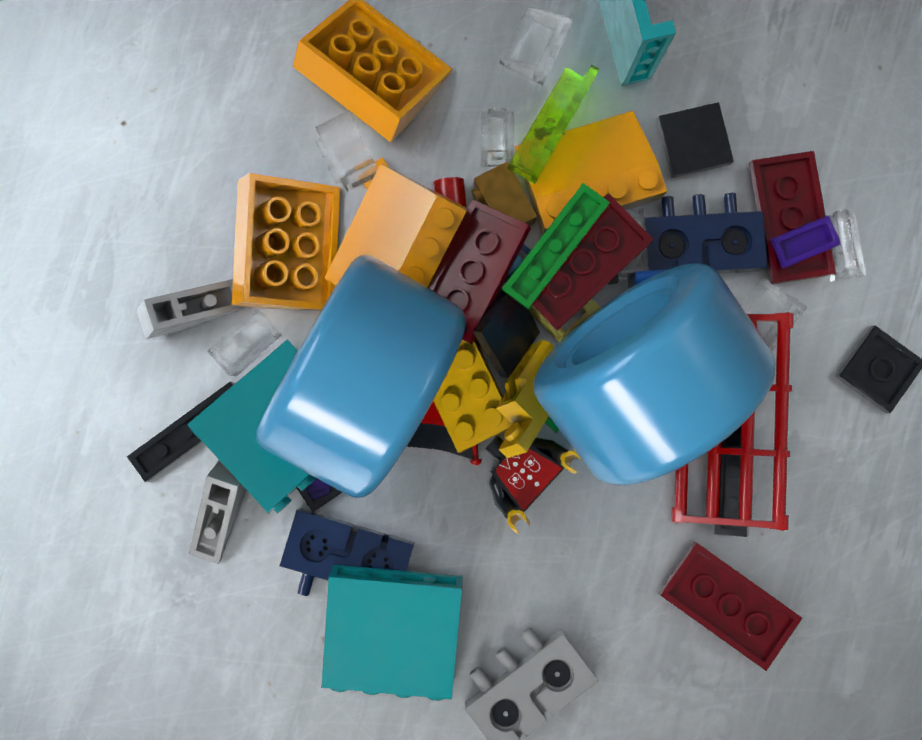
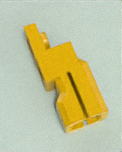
M544 339L532 344L505 382L506 393L496 407L512 424L504 433L505 440L499 448V451L507 458L526 453L549 416L538 402L533 389V381L541 363L554 348L550 342Z

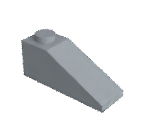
M233 279L144 299L136 311L145 338L150 339L178 332L243 310L245 306L232 305Z
M220 461L216 463L206 477L189 554L217 564L222 559L246 490Z

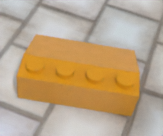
M348 0L300 39L293 67L389 142H392L413 121L453 70L364 0Z
M633 111L564 131V135L557 133L542 138L543 141L540 142L534 140L514 147L542 235L544 234V229L549 228L582 183L602 197L609 193L625 210L658 201L667 193L658 161Z
M380 163L325 279L337 285L350 263L356 257L370 255L428 287L467 208Z
M249 173L238 180L232 305L270 309L322 310L336 286L325 279V276L337 253L340 187Z

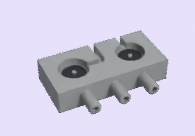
M532 628L526 629L521 636L532 652L519 662H516L506 647L497 651L496 657L507 671L493 682L489 680L480 667H476L471 671L470 676L481 691L465 702V710L487 740H521L520 737L523 734L527 737L547 722L544 714L546 711L552 717L599 682L596 675L562 630H559L542 643Z

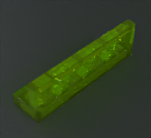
M591 64L584 77L568 68L564 69L507 169L534 184L537 182L600 70L599 68Z

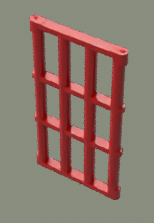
M794 313L747 314L756 329L757 322H777L776 384H772L769 390L775 392L774 450L754 449V412L741 425V448H721L720 443L707 452L706 516L687 515L688 464L675 470V501L671 511V522L760 527L780 531L788 530L789 515H786L787 457H790V451H788L789 392H792V385H789L790 333L794 327ZM721 454L740 455L739 519L719 517ZM754 456H774L772 521L752 520Z

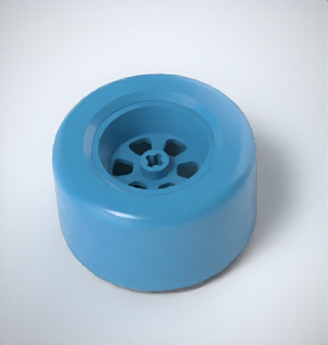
M360 255L356 257L338 281L272 396L256 430V440L259 446L351 497L363 498L371 494L385 479L407 447L439 391L465 332L466 316L463 310L457 304L373 256Z
M684 264L660 272L638 283L582 321L543 360L535 375L533 389L540 405L596 478L611 485H631L669 474L701 457L729 437L755 412L769 392L775 378L776 361L771 349L719 273L714 268L705 264Z

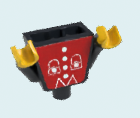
M497 435L485 448L498 461L490 470L492 476L489 486L494 504L507 519L509 527L516 534H519V531L515 528L518 520L523 519L528 526L530 525V521L524 512L564 468L576 474L577 471L571 467V462L574 459L581 460V458L575 451H569L553 440L537 437L526 453L507 458L499 451L504 441Z

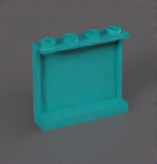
M599 0L621 86L652 79L676 34L673 20L652 25L645 0Z
M288 339L187 424L196 437L207 446L262 506L267 514L273 510L278 514L292 501L288 497L297 488L301 491L305 490L316 479L314 476L264 450L256 440V430L260 420L298 352Z
M333 565L328 579L321 688H329L335 692H345L347 690L362 691L368 695H377L379 693L395 694L400 698L419 696L427 697L433 701L452 699L463 576Z

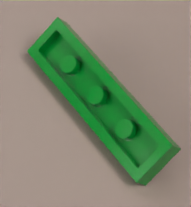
M582 183L503 286L502 290L529 310L597 222L610 202Z

